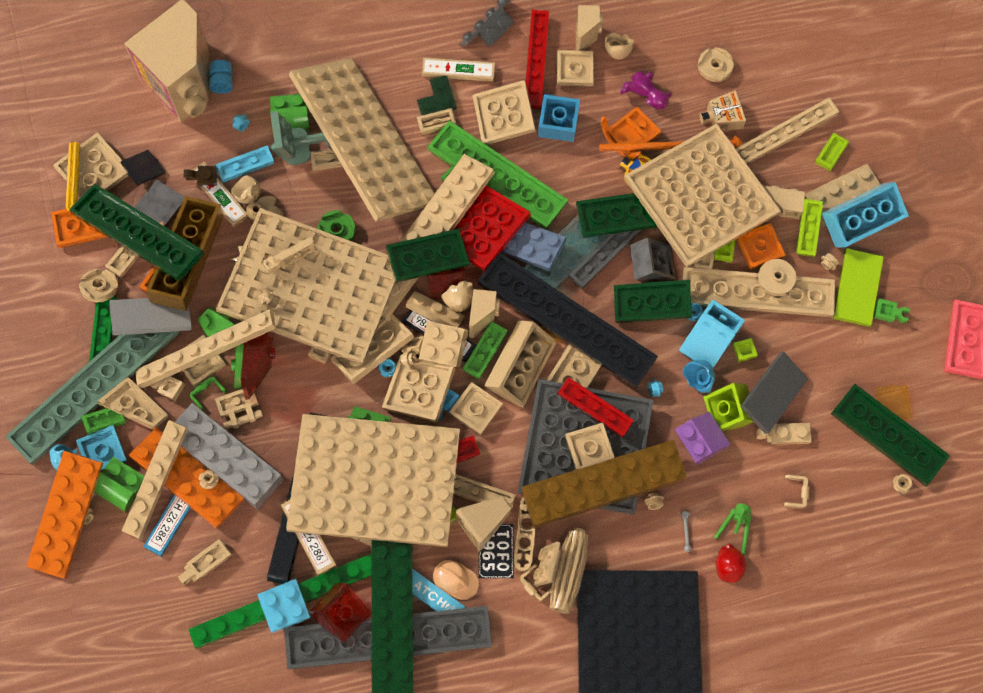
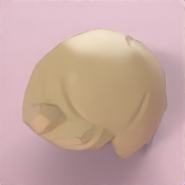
M609 33L605 36L606 51L614 59L626 58L631 53L634 40L630 39L627 34L621 36L618 33Z
M246 175L233 186L231 192L238 202L250 204L259 197L261 189L256 179Z
M462 281L457 286L451 285L441 296L443 302L453 311H465L472 303V282Z

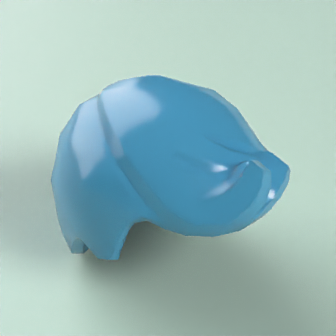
M695 360L685 365L682 373L689 386L696 388L698 392L710 393L715 382V373L712 365L705 360Z

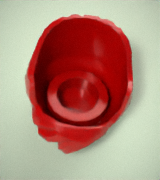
M730 543L726 547H721L715 561L718 577L722 581L733 583L741 580L745 573L746 559L742 552Z

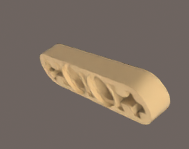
M523 497L520 502L514 555V567L519 572H526L532 565L535 528L533 529V525L528 529L521 525L523 519H530L529 514H522V512L526 513L527 510L526 505L523 504L525 503ZM522 538L530 540L531 544L528 548H522L519 545V541ZM518 551L523 553L530 552V555H525V561L528 564H525L523 568L517 563V561H521L522 553L518 554Z

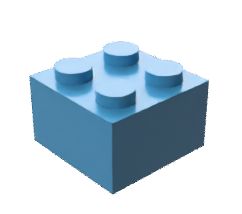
M544 94L538 137L574 142L580 99Z

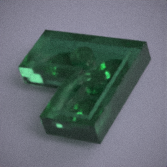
M447 75L430 79L433 96L417 99L421 116L452 108V111L457 110Z

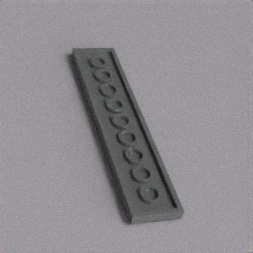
M488 606L413 614V656L492 648ZM372 618L285 628L287 669L372 661Z

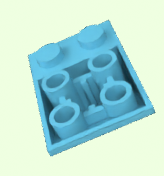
M712 299L682 344L679 352L693 361L705 360L714 368L742 328L745 320Z

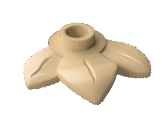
M263 196L258 202L250 203L246 209L247 216L252 220H255L258 213L253 211L254 208L258 210L261 208L281 216L284 215L277 206H274L276 198L273 196Z

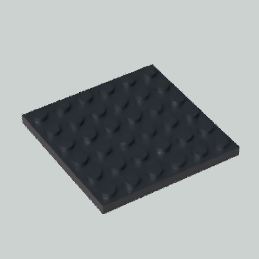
M584 570L577 595L578 693H703L698 571Z

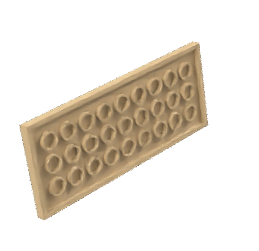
M349 58L291 70L289 74L291 80L375 222L425 208L435 193L354 60Z

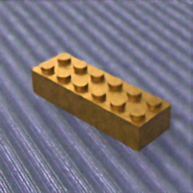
M185 196L171 231L202 249L204 255L180 281L155 268L146 290L151 303L187 311L224 217L221 204Z

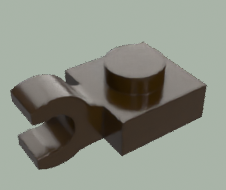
M198 166V171L186 169L183 172V177L189 181L197 180L199 186H217L218 167Z

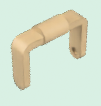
M785 475V479L803 481V486L801 488L802 504L784 503V507L805 508L807 499H809L810 489L807 477Z
M534 564L521 575L520 581L531 597L534 596L538 601H543L551 594V589L541 597L531 583L525 580V577L537 567Z

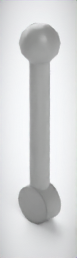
M683 511L681 514V518L684 519L686 545L684 546V550L686 552H690L692 550V547L689 544L687 520L689 517V513L687 511Z

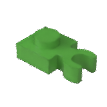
M878 299L874 318L891 323L896 318L899 322L906 323L909 318L903 317L902 313L908 314L910 309L907 307L899 309L896 302Z

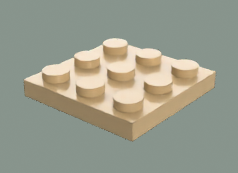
M525 80L473 95L481 140L485 145L536 132Z
M98 132L80 145L78 196L80 198L94 183L109 191L128 177V172L121 165L122 159ZM69 153L53 164L54 168L66 182Z
M400 355L382 408L386 411L437 423L455 368L418 358L416 364L412 367H406L402 365Z

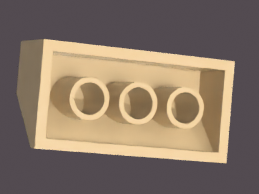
M518 320L484 386L496 396L519 407H524L557 342L534 322Z

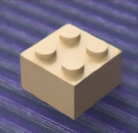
M427 321L419 359L461 367L469 330Z

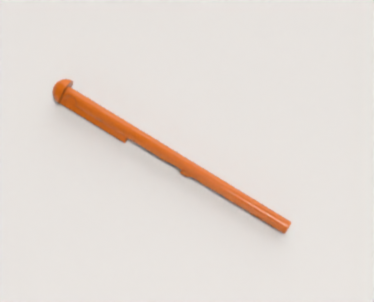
M734 136L733 140H729L735 149L742 145L739 137ZM685 141L600 144L599 150L672 149Z

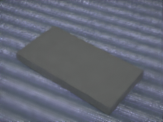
M784 351L780 352L740 407L763 433L767 434L772 430L808 378Z

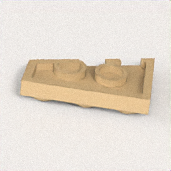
M129 377L98 400L99 405L152 430L168 418V414Z

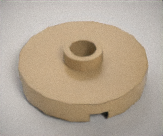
M706 49L699 57L698 70L706 80L712 82L726 80L734 68L733 58L724 49Z
M771 259L765 262L758 273L760 287L772 296L787 294L793 289L796 282L794 268L787 261L781 259ZM775 274L780 275L781 278H776Z
M93 269L85 273L80 279V292L88 301L104 302L111 299L118 291V280L115 274L106 269L105 271Z

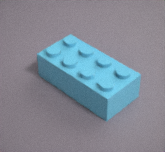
M896 182L883 183L822 213L835 247H847L909 217Z

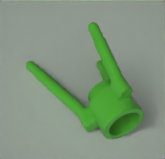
M738 503L735 509H731L729 516L719 528L714 538L718 539L734 517L733 520L737 522L734 530L735 534L738 533L741 524H745L742 554L745 555L749 526L752 516H750L752 509L745 504Z

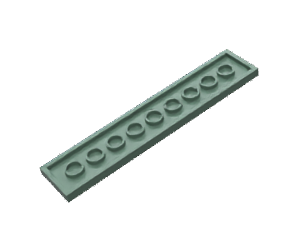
M179 332L119 335L9 432L5 438L33 465L82 421L81 416L93 412L99 406V399L127 377L131 378L137 369L149 362L177 337Z

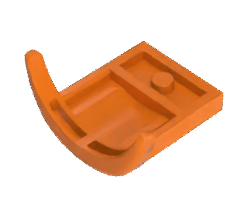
M635 107L611 127H609L605 116L601 118L602 130L609 144L648 143L656 139L662 132L638 107ZM640 150L617 151L623 157L627 156L630 159H635L641 155Z

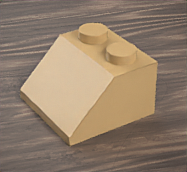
M578 5L576 51H585L597 41L598 33H601L603 24V13H600V6Z
M473 289L469 338H475L489 326L491 321L494 322L495 316H499L500 299L496 298V291Z

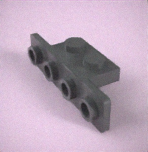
M497 0L496 3L498 5L495 8H490L485 13L486 17L483 20H478L473 25L474 29L462 36L463 41L459 45L461 47L468 45L478 35L488 47L492 46L514 23L503 10L511 0Z

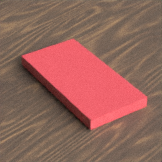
M956 299L953 301L944 372L983 379V305Z

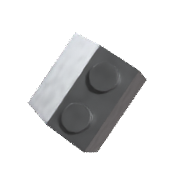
M645 238L630 245L635 280L643 283L676 280L671 245L651 238Z

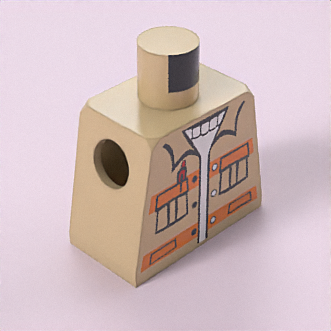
M736 91L709 101L707 112L700 113L701 123L711 122L712 126L717 124L722 131L743 129L746 118Z

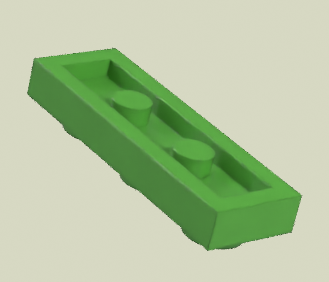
M491 321L464 365L463 371L480 380L507 335L508 330Z

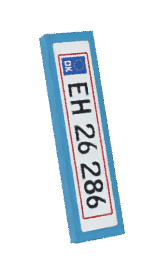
M174 495L143 547L162 557L191 508Z

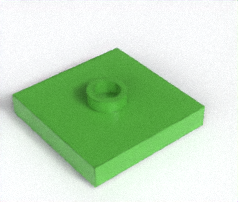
M244 343L236 346L235 359H231V371H235L234 389L239 390L242 388Z

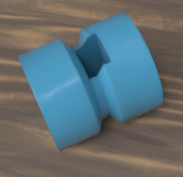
M215 60L209 63V76L211 77L209 78V89L212 92L224 94L232 91L233 73L232 64L229 61Z

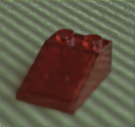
M270 332L244 343L240 380L245 400H250L271 369L272 360L276 359L274 338L270 337Z

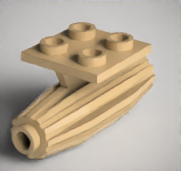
M581 528L569 530L561 550H559L560 542H555L542 548L539 553L538 560H540L539 568H536L534 572V586L538 587L552 583L550 609L556 612L569 614L580 589L588 549V535Z

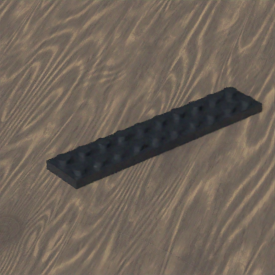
M502 253L495 257L478 280L480 286L488 291H496L498 298L635 388H637L658 358L656 354Z

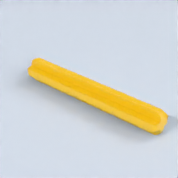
M70 142L66 192L67 211H70L69 209L78 199L80 145L78 142Z

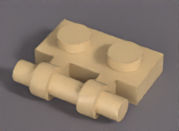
M252 386L215 399L221 418L230 417V421L223 423L226 430L239 428V425L247 422L253 423L256 422V419L263 417L261 410L255 412L252 410V407L259 405ZM246 410L247 415L236 418V413Z

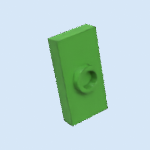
M108 408L81 416L87 435L112 425L118 427L126 424L124 416Z

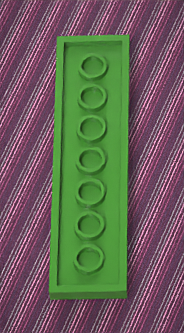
M450 120L427 147L428 151L450 166L455 167L465 154L494 169L495 174L487 183V186L530 211L531 216L529 219L545 230L549 228L568 203V199Z

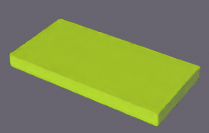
M846 248L833 319L867 327L872 325L883 256Z

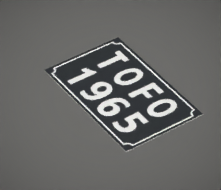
M501 524L484 548L479 551V578H514L513 524Z

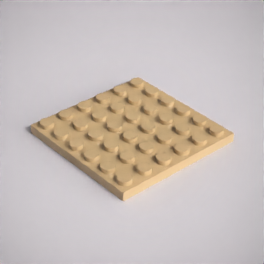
M717 124L624 176L627 184L686 268L780 213V209Z

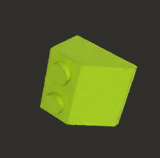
M732 383L703 396L707 412L711 413L721 431L741 428L754 422L740 407L750 394L747 384Z

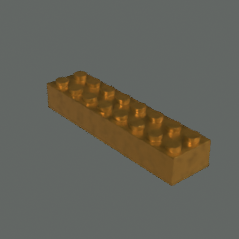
M671 440L523 486L521 491L534 529L684 482L687 475L675 441Z

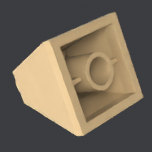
M500 496L456 510V521L476 549L481 551L511 513L513 505L507 497L503 498Z

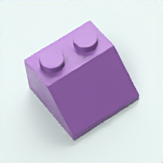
M710 412L695 417L675 429L696 465L701 464L730 446V443Z

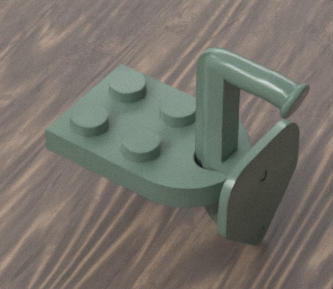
M278 111L270 112L274 143L271 145V149L290 165L306 163L311 156V144L326 142V146L332 148L323 133L308 135L303 128L292 129L290 122H287L285 117Z

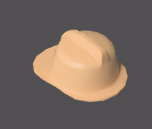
M445 560L440 562L434 569L433 581L435 585L452 597L459 600H467L477 593L479 580L476 574L462 564L453 560Z

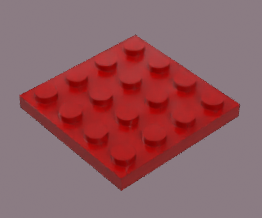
M486 185L455 227V229L460 230L469 262L485 271L530 218V211Z

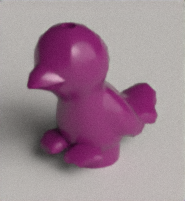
M644 71L635 73L631 77L632 82H625L620 90V94L633 92L647 97L648 99L645 102H648V105L657 110L664 109L671 97V93L655 88L652 81L653 72H649L647 75H645Z

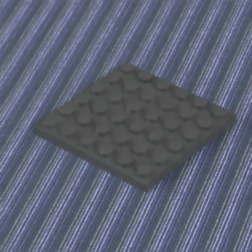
M538 379L517 494H522L523 486L576 470L565 434L600 424V422L557 395L564 383ZM586 388L634 420L624 437L604 426L614 457L645 449L654 400ZM638 496L598 509L635 515Z

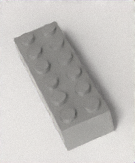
M193 403L175 421L189 428L181 447L207 469L217 474L222 481L240 494L255 509L259 510L284 481L281 474Z

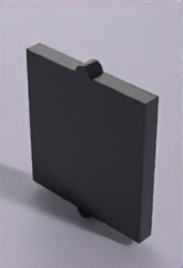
M149 150L121 161V165L128 172L127 175L131 176L137 185L165 174L164 169L158 163L159 160L155 159Z

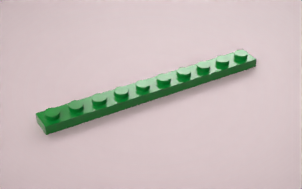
M371 554L299 583L298 586L305 604L372 577ZM258 600L192 627L188 631L195 649H198L266 621V617Z

